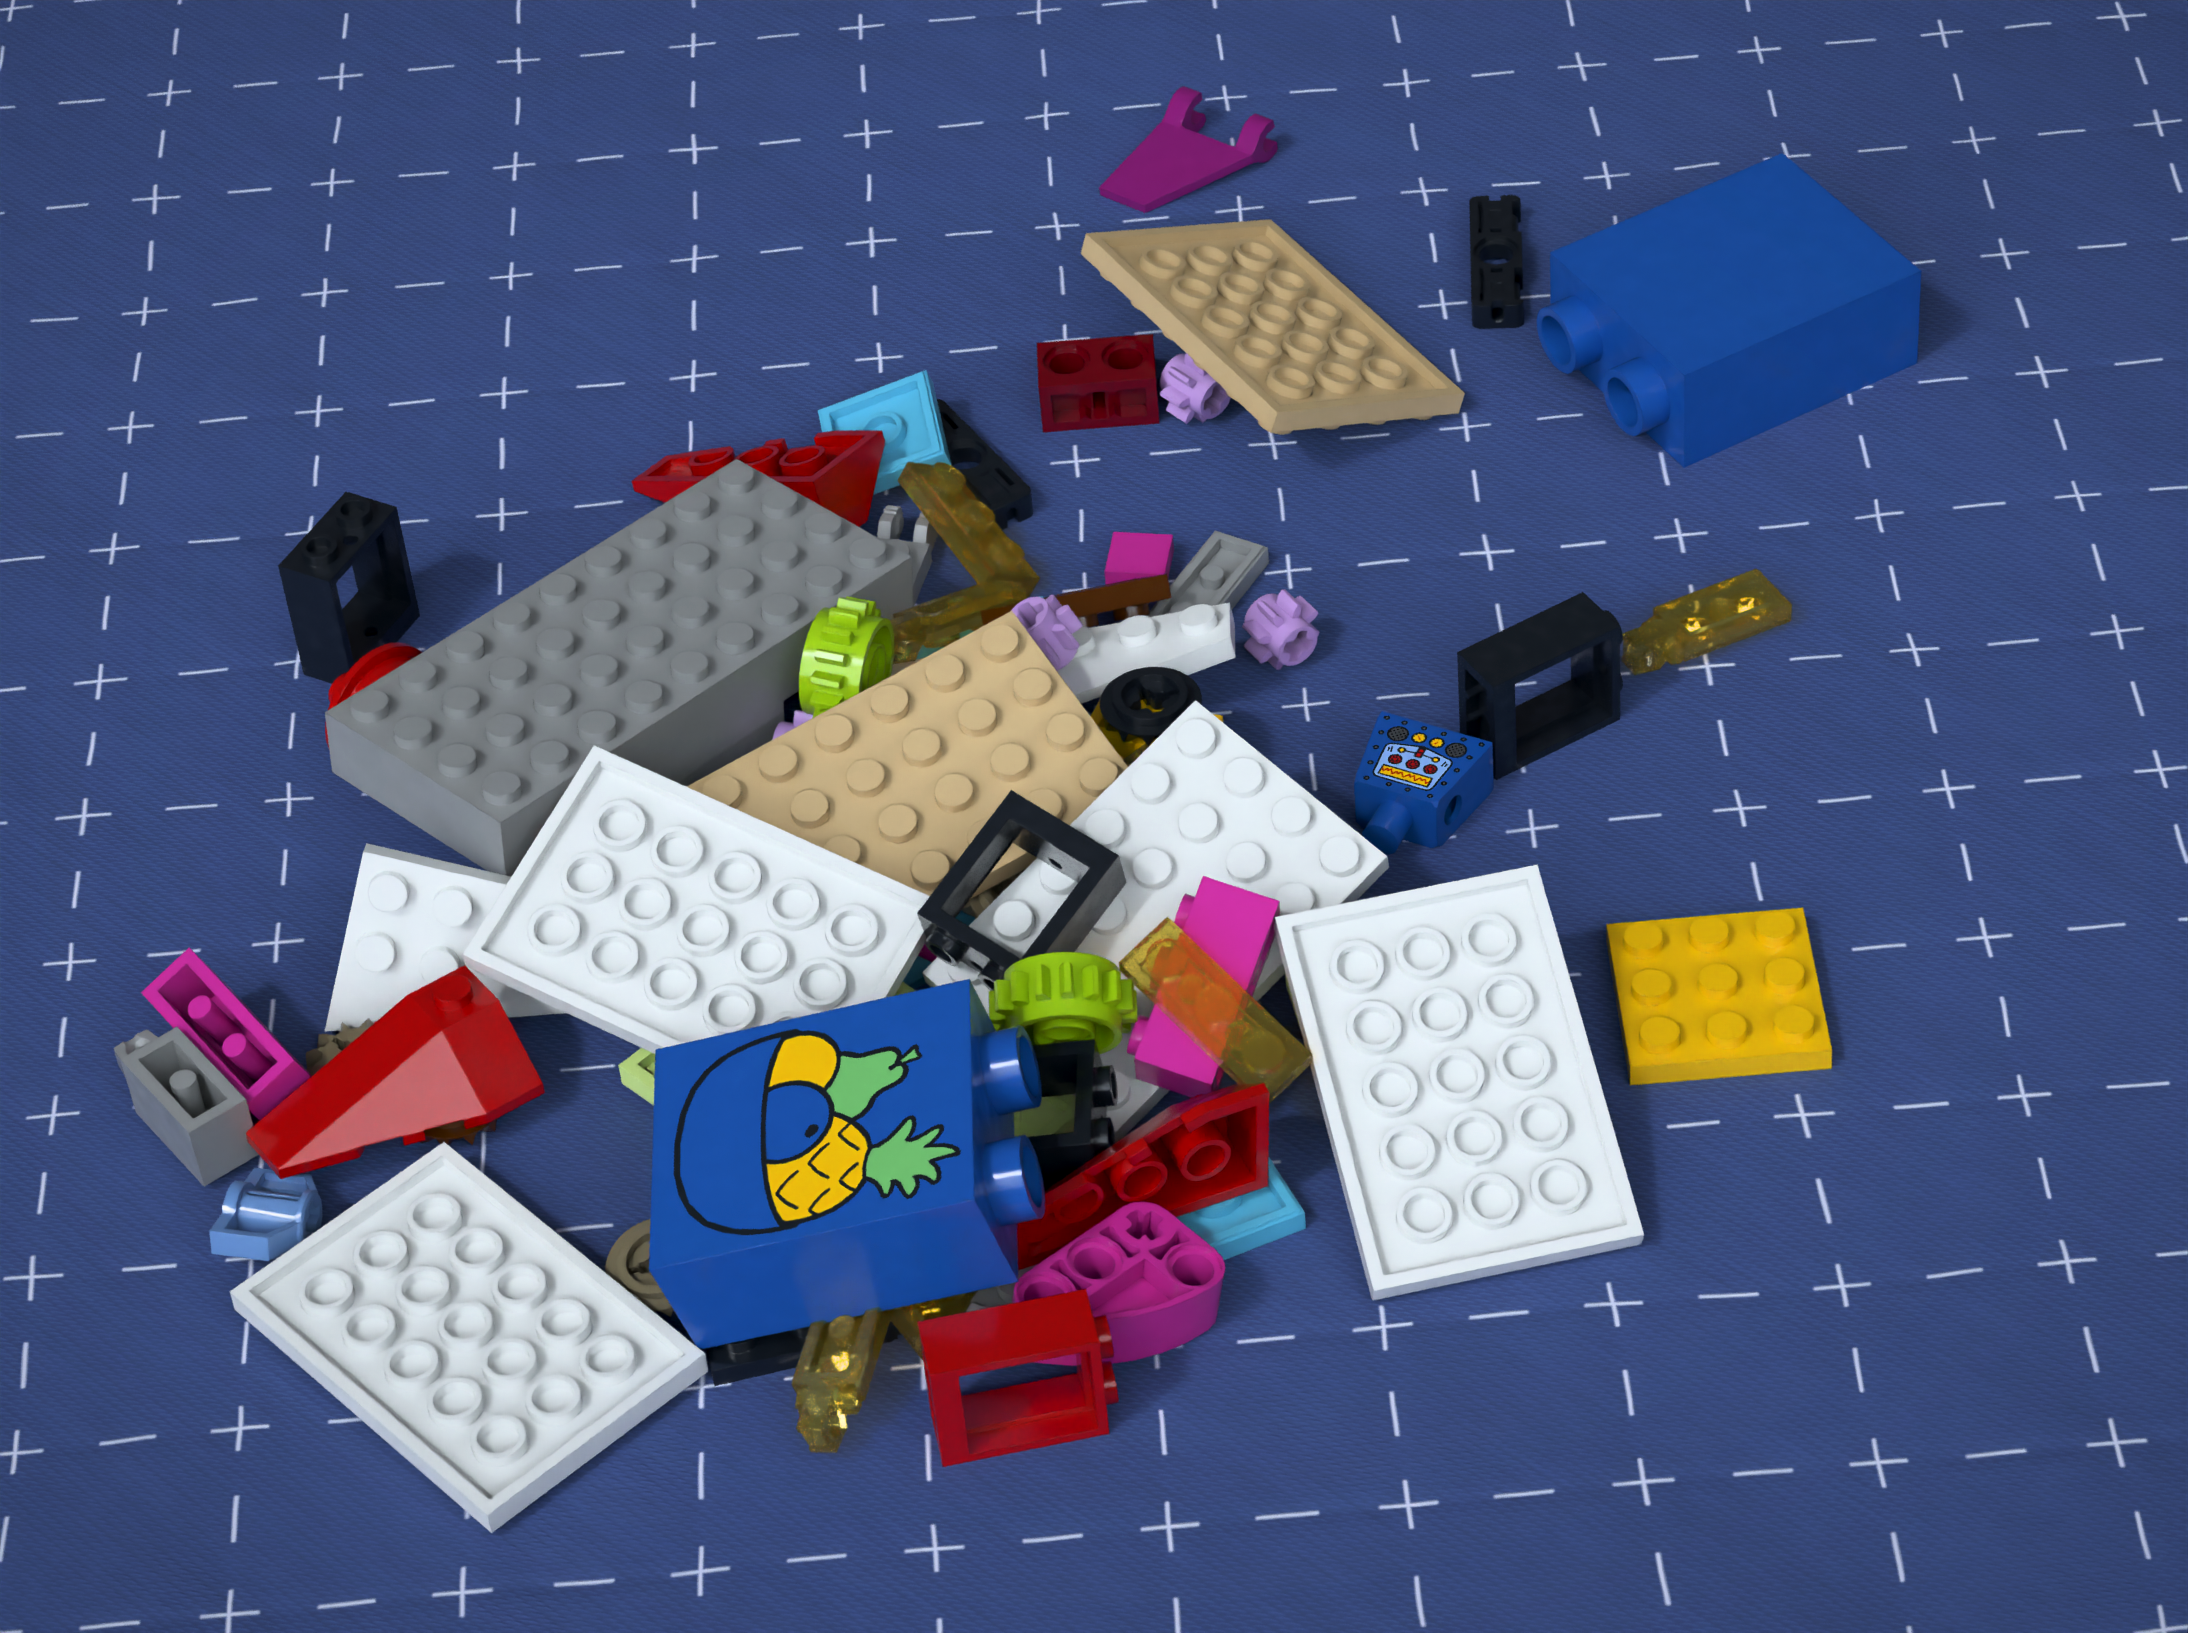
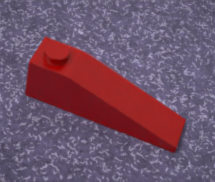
M836 430L817 433L814 437L816 445L790 449L787 448L785 438L768 440L763 446L750 449L738 456H735L734 449L731 446L667 455L631 482L635 492L666 503L735 459H738L860 527L868 521L885 439L882 430Z
M464 965L404 997L246 1132V1137L252 1148L276 1175L283 1179L360 1158L365 1150V1146L402 1137L404 1146L426 1140L424 1130L463 1120L465 1130L488 1124L539 1097L545 1091L543 1083L500 1001Z
M1235 1084L1207 1094L1196 1095L1189 1100L1171 1105L1045 1190V1213L1043 1218L1017 1224L1018 1271L1039 1264L1121 1207L1132 1202L1145 1201L1154 1203L1168 1210L1175 1217L1267 1187L1269 1090L1265 1084Z

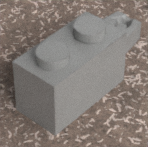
M178 1027L160 1037L146 1029L137 1033L131 1040L122 1042L113 1048L118 1066L126 1077L136 1114L204 1187L259 1155L248 1143L246 1132L253 1127L246 1099Z

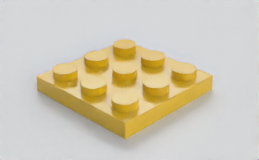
M1803 908L1606 924V943L1630 1086L1832 1069V1046Z

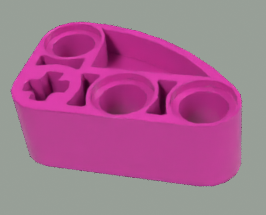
M1132 1202L1121 1207L1024 1273L1018 1279L1019 1282L1015 1283L1012 1303L1086 1289L1093 1317L1106 1315L1110 1328L1114 1357L1102 1359V1362L1111 1361L1114 1364L1134 1361L1161 1354L1183 1345L1206 1332L1214 1325L1218 1315L1226 1267L1222 1256L1217 1250L1168 1210L1150 1202ZM1076 1354L1035 1362L1077 1366Z

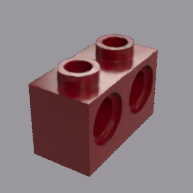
M1153 334L1037 343L1038 389L1043 432L1160 424Z

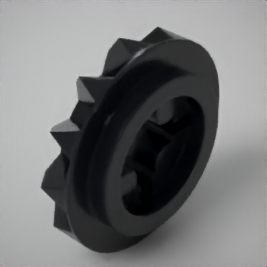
M1144 667L1128 671L1112 680L1102 692L1100 710L1106 730L1118 731L1123 743L1130 742L1139 737L1143 738L1149 747L1152 741L1158 738L1195 700L1202 705V695L1197 683L1180 671L1165 667ZM1141 700L1146 705H1151L1155 710L1162 709V711L1152 713L1148 708L1141 709Z

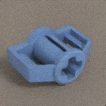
M254 1168L245 1181L235 1180L226 1192L222 1214L209 1230L211 1254L271 1261L283 1255L320 1229L322 1223V1202L311 1174L301 1173L280 1179L273 1170Z

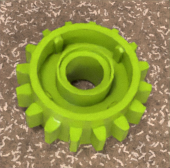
M848 596L846 598L839 597L837 608L824 607L814 618L805 641L799 672L800 705L806 714L813 715L812 718L891 676L894 660L893 626L889 619L881 617V609H876L875 601Z
M1054 952L1022 959L1012 964L1005 971L1004 980H996L994 982V990L988 992L989 1018L995 1030L1023 1026L1030 1037L1032 1045L1095 1039L1099 1054H1103L1115 1048L1122 1041L1123 1033L1131 1032V1023L1138 1021L1137 991L1134 990V981L1132 979H1121L1119 968L1110 960L1087 953Z

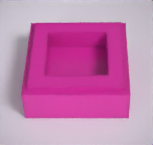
M1113 532L1104 571L1105 584L1167 574L1169 577L1174 554L1173 535Z

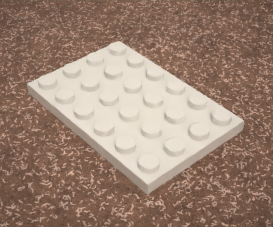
M1195 700L1070 825L1119 855L1127 882L1075 952L1100 956L1113 962L1121 972V979H1132L1134 981V990L1137 991V1015L1150 1017L1158 996L1150 992L1157 963L1162 954L1173 956L1181 935L1173 932V925L1179 905L1185 894L1196 895L1203 876L1280 901V916L1356 901L1389 868L1388 857ZM1036 858L969 927L1021 959L1078 883ZM1276 935L1248 1010L1285 974ZM937 957L922 972L925 982L930 987L970 979L989 1016L988 992L991 990L979 980V972L961 961L957 966H951ZM1131 1023V1032L1135 1023ZM1131 1032L1123 1033L1122 1041L1115 1048L1100 1054L1103 1066L1112 1065L1114 1067L1117 1080V1105L1107 1107V1117L1111 1118L1114 1127L1115 1143L1121 1140L1170 1091L1136 1079L1135 1056L1127 1053Z
M594 745L466 948L463 958L466 967L655 1054V1050L895 996L925 944L926 936L917 912L930 896Z
M1538 865L1275 917V935L1372 1301L1642 1244L1644 1237L1643 1228Z
M445 1142L230 1291L234 1309L491 1533L708 1372L706 1356L702 1350Z

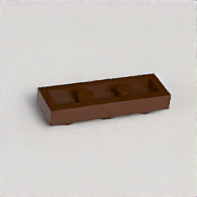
M1167 574L1135 578L1054 595L1062 606L1069 605L1081 621L1083 627L1087 628L1099 625L1097 613L1112 610L1114 621L1125 620L1133 616L1149 615L1148 603L1172 598ZM1018 603L980 610L983 626L1010 612Z

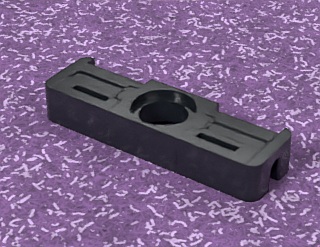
M1502 195L1501 201H1489V196L1472 197L1469 201L1472 325L1477 329L1520 327L1524 324V299H1520V290H1523L1522 231H1518V222H1521V200L1516 195ZM1495 258L1509 260L1508 262L1501 264H1489L1484 262L1486 260Z
M937 399L951 465L953 466L961 462H976L979 465L969 469H955L950 466L931 474L958 502L967 499L983 515L986 531L990 533H997L1008 528L1007 521L1013 518L1018 522L1030 518L1033 515L1030 487L945 401Z

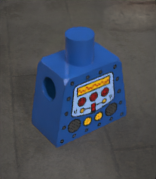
M1381 711L1374 725L1354 782L1356 822L1364 828L1362 836L1385 855L1393 854L1403 840L1429 848L1442 846L1494 789L1493 742Z

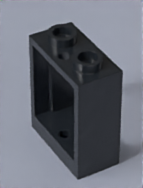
M345 492L278 565L303 673L306 676L332 684L338 676L347 673L360 658L371 650L384 644L398 642L420 617L398 510L395 506ZM352 566L358 592L342 609L336 582ZM370 633H377L374 636H367Z
M1584 592L1457 652L1460 733L1493 742V778L1495 780L1620 720V691L1623 688V680L1620 673V644L1623 642V633L1615 616L1607 610L1603 611ZM1571 657V680L1515 707L1516 683Z
M1011 790L917 912L926 936L924 942L926 947L935 956L951 966H957L961 961L979 972V980L992 991L994 990V982L996 980H1004L1005 971L1017 961L1045 953L1075 952L1127 882L1119 855ZM1012 843L1078 883L1021 959L956 919L957 915Z
M1095 1039L1033 1045L1040 1072L1042 1097L1076 1094L1074 1132L1028 1137L1040 1165L1044 1191L1115 1144L1114 1127L1111 1118L1107 1117V1107L1117 1105V1080L1114 1067L1112 1065H1102Z

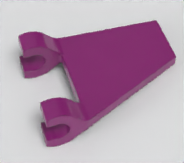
M1182 86L1172 96L1163 120L1099 187L1100 195L1147 213L1252 163H1265L1278 150L1276 141L1265 138L1275 127L1274 120L1255 113L1245 122L1236 145L1225 144L1197 133L1206 122L1205 114L1193 110L1201 102L1202 93Z

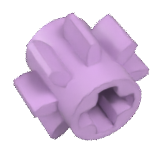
M1187 353L1178 354L1173 357L1162 371L1160 377L1162 391L1160 396L1169 401L1166 411L1186 424L1193 417L1202 423L1206 419L1217 417L1224 411L1231 399L1226 394L1225 389L1206 371L1197 367Z
M1285 589L1281 590L1278 595L1266 594L1258 598L1246 613L1245 623H1243L1242 628L1252 637L1246 641L1244 648L1261 664L1268 661L1276 670H1280L1283 665H1297L1306 660L1316 647L1320 632L1311 622L1319 613L1302 596L1294 598Z
M1050 595L1046 600L1041 597H1030L1019 602L1011 611H1013L1056 671L1069 664L1080 646L1072 633L1078 631L1083 626L1069 605L1062 606L1054 595Z

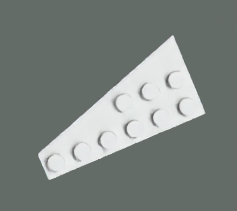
M1230 602L1213 606L1198 604L1180 612L1152 617L1138 615L1127 618L1119 623L1092 628L1082 626L1078 631L1072 633L1080 645L1074 658L1057 672L1082 704L1098 697L1101 698L1102 692L1112 680L1134 669L1165 667L1190 675L1236 658L1235 622ZM921 659L910 661L893 660L891 676Z
M366 843L325 1032L339 1031L342 1022L350 1029L359 1028L368 1018L375 1023L408 994L464 966L463 953L511 876ZM468 968L498 998L508 1018L565 1013Z

